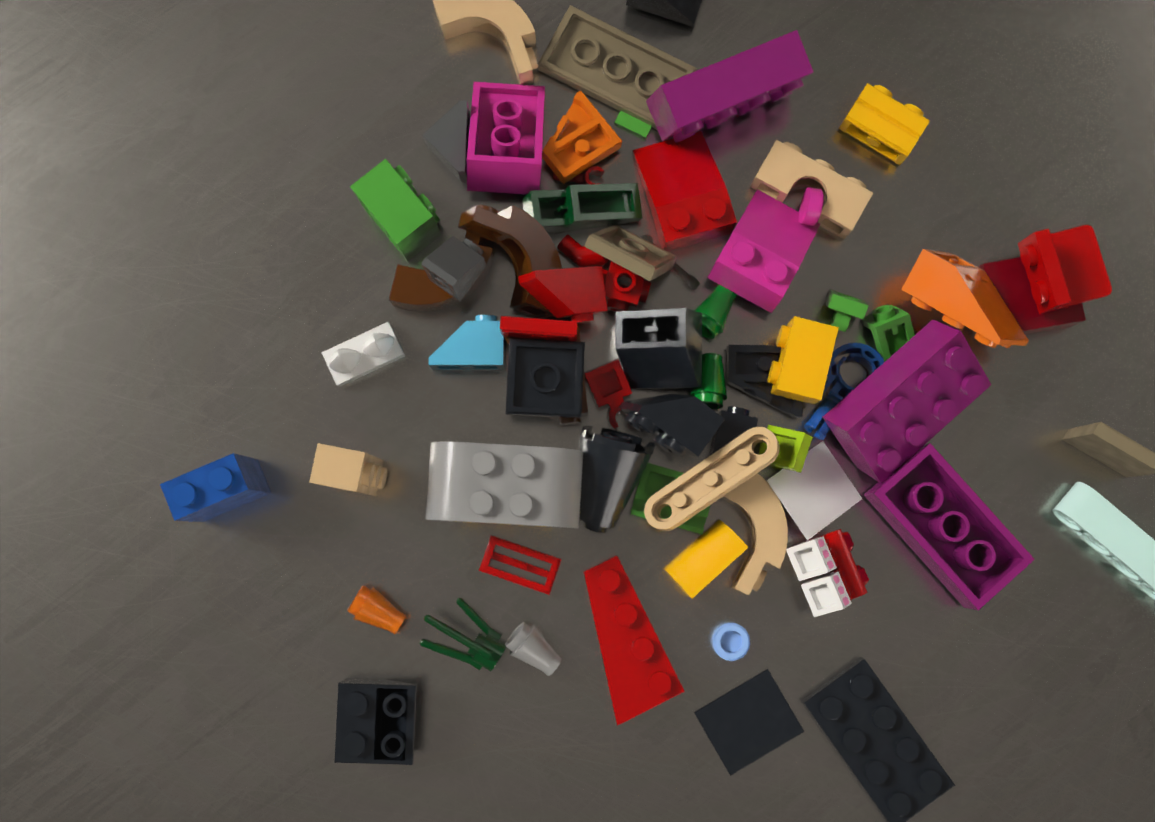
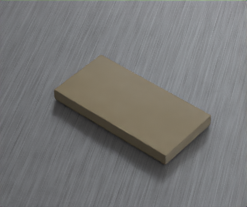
M570 5L539 60L537 70L578 91L581 90L584 94L618 111L621 110L657 130L646 100L661 85L695 72L697 68Z

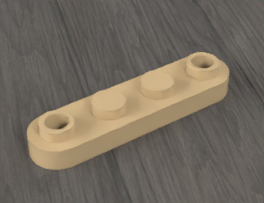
M753 427L653 494L645 504L644 514L646 520L651 526L661 531H671L679 527L772 464L779 455L780 446L778 439L772 431L764 427ZM761 442L767 444L765 453L760 455L754 453L756 444ZM670 506L672 509L671 516L667 519H662L660 515L662 508Z

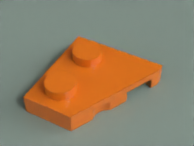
M580 90L575 94L567 114L563 115L558 123L555 134L549 138L542 150V159L562 184H565L619 150L622 140Z

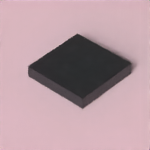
M509 339L505 414L581 418L585 342Z

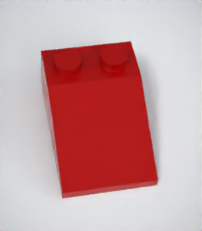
M701 131L695 132V135L675 143L674 139L632 150L662 249L672 251L733 232L737 220L731 200Z

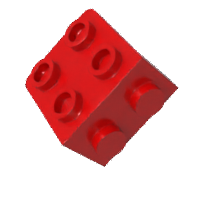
M1082 225L1055 233H1050L1048 228L1033 232L1017 243L1021 261L1031 286L1032 297L1036 302L1039 314L1104 298L1111 294L1112 286L1092 226Z

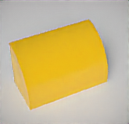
M717 519L703 532V535L695 539L664 570L683 592L693 599L738 558L748 546L730 527Z

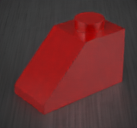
M602 266L535 270L518 276L519 284L556 318L571 317L572 321L585 323L594 321V314L608 311Z

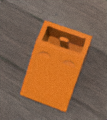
M922 249L901 289L913 296L911 299L913 304L928 311H931L933 308L944 314L942 317L944 322L959 329H963L964 326L976 332L974 338L989 347L996 348L997 345L1010 348L1011 345H1027L1029 342L1028 338L985 270L955 254Z

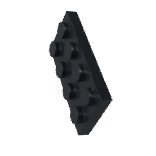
M859 658L801 701L887 822H907L955 786L864 658Z

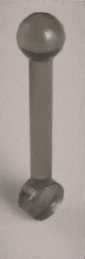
M648 234L641 236V238L654 244L652 236ZM676 262L674 263L672 269L695 290L700 285V282L694 276L688 274Z

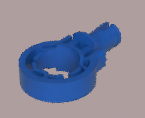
M848 343L838 347L833 352L823 394L831 383L832 388L809 421L805 423L804 428L809 434L821 423V426L813 436L824 440L830 428L823 419V416L855 389L847 385L840 374V366L846 360L849 362L857 361L867 368L869 375L885 362L883 357L874 348L862 343ZM851 353L847 357H842L837 364L835 363L834 359L838 356Z

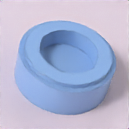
M725 622L714 630L711 643L718 656L728 661H736L747 654L750 648V637L746 629L734 622Z

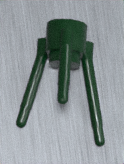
M462 598L456 600L457 605L486 636L479 633L475 640H472L430 615L424 616L425 622L468 647L467 653L470 655L425 639L420 640V645L437 653L468 663L478 670L484 667L491 672L506 649L505 644L499 641L502 634L492 629Z

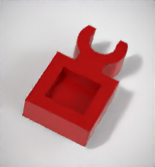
M614 359L584 372V377L597 407L608 404L607 420L615 429L619 427L615 419L616 413L621 410L618 407L624 402L623 397L632 394L619 359Z

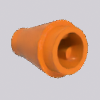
M364 585L360 588L347 610L354 615V620L387 630L394 635L406 617V614L399 611L375 587L369 589Z

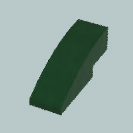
M638 183L569 185L565 190H533L522 199L523 210L535 218L547 233L612 226L639 221L643 218Z

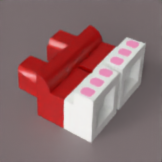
M841 529L811 538L808 541L786 549L798 580L802 581L812 578L801 584V587L814 617L845 609L852 604V599L868 593L865 585L868 583L869 578L865 569L854 562L851 554L854 543L850 534L842 532Z

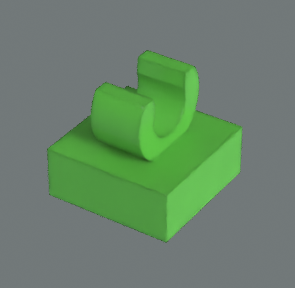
M832 289L829 290L825 300L827 307L834 310L829 324L839 327L838 330L846 332L851 316L864 319L869 306L862 299Z

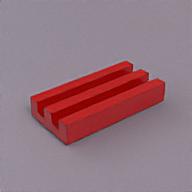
M501 316L500 331L503 337L577 341L578 322Z
M491 535L479 571L550 595L562 559ZM498 545L552 564L550 571L494 552L495 546ZM493 559L546 577V583L544 585L489 566L490 560Z

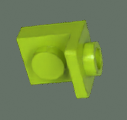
M768 425L767 429L773 432L780 446L777 459L769 466L777 470L784 468L801 473L813 437L804 432ZM760 443L758 455L765 453L767 450L766 443Z

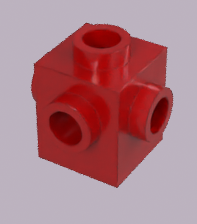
M612 261L610 262L609 270L602 269L608 310L613 312L636 311L638 302L646 303L651 286L650 281H646L645 278ZM617 280L628 281L632 284L627 288H622L618 285Z

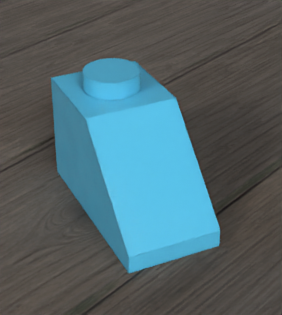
M477 315L475 316V321H465L429 357L428 365L431 369L506 370V339L501 334L500 321H497V316Z

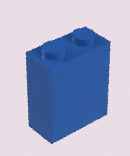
M235 453L160 484L174 521L205 522L271 493L259 460Z

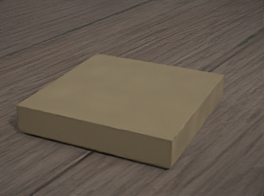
M613 225L590 234L584 246L648 281L671 270L677 259L676 255L618 225Z
M1103 422L1068 429L1062 439L1126 478L1155 474V453Z

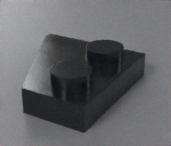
M776 345L727 346L728 384L794 418L803 417V402L771 394L773 384L767 382L772 362L779 361L781 347Z

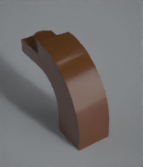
M477 205L461 213L458 228L496 242L510 256L516 276L510 308L540 319L554 316L519 284L518 276L535 270L562 269L558 251L544 227L530 214L514 205L500 212L487 205Z
M466 231L465 238L483 250L481 256L484 257L486 268L461 302L472 295L484 282L495 259L493 248L483 246V243L489 244L491 240ZM397 264L389 301L394 307L417 312H430L446 309L460 303V301L431 282L425 270Z

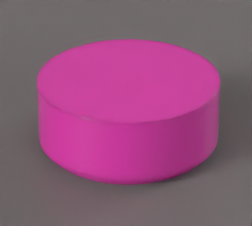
M806 188L799 209L800 224L814 226L818 222L824 202V193L821 189Z

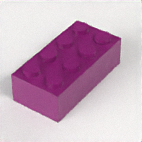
M795 30L665 83L646 100L661 140L665 141L673 137L675 143L695 135V132L704 128L703 124H706L707 129H711L727 122L728 118L738 114V112L742 116L760 108V105L770 100L773 103L793 94V91L804 86L802 80L814 73L799 33Z
M932 320L826 413L823 419L855 467L882 483L992 384L961 330Z
M931 443L920 448L884 482H877L864 494L867 500L964 608L980 610L1035 560Z

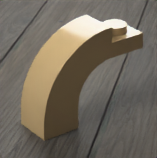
M432 0L445 40L469 32L490 34L499 39L507 48L519 84L529 85L534 83L533 70L538 68V64L532 48L536 47V34L530 19L515 1Z
M758 473L721 497L722 500L738 508L746 517L750 526V549L731 585V588L748 596L752 590L757 592L763 584L767 571L763 570L765 564L780 569L788 542L787 520L781 501L769 483Z

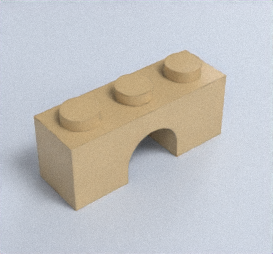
M776 140L750 188L756 191L758 189L782 203L788 193L794 188L811 187L821 189L824 193V202L818 223L826 230L845 239L855 227L873 192L866 189V185L862 181L854 177L846 178L838 174L828 162L820 159L813 160L802 154V150L797 145L790 142L782 143Z
M318 443L309 483L376 496L377 490L384 488L387 468L383 467L384 460L368 453Z

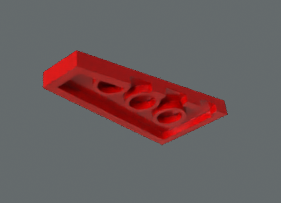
M616 555L584 571L618 726L685 691L618 556Z

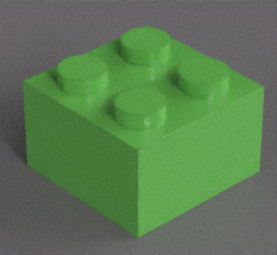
M384 159L352 184L350 188L366 212L403 257L409 261L441 236L437 223L441 220L435 213V207L423 193L418 197L416 196L418 192L412 185L413 181L400 165L393 168Z

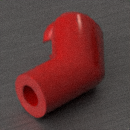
M569 234L557 246V249L578 267L603 266L609 261V259L580 245Z

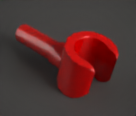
M592 166L586 173H581L568 182H576L582 185L595 184L590 181L589 176H603L605 172L601 167ZM553 173V180L560 181Z

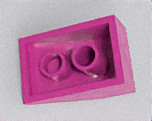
M488 82L473 83L467 149V191L528 194L530 191L540 190L545 86Z
M757 189L707 278L772 313L795 277L820 223L817 222L814 226L800 224L798 211Z

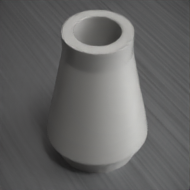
M522 622L512 632L505 643V646L511 650V656L541 670L547 676H550L562 661V657L553 650L534 625H527L525 622Z

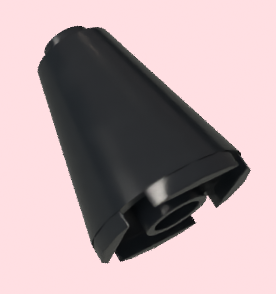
M583 426L580 434V451H583L580 520L585 522V528L595 532L606 533L607 528H614L620 519L654 452L655 444L649 442L644 447L641 445V437L607 428H602L601 435L591 433L593 426Z

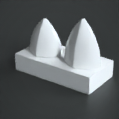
M389 322L322 352L338 387L405 357Z

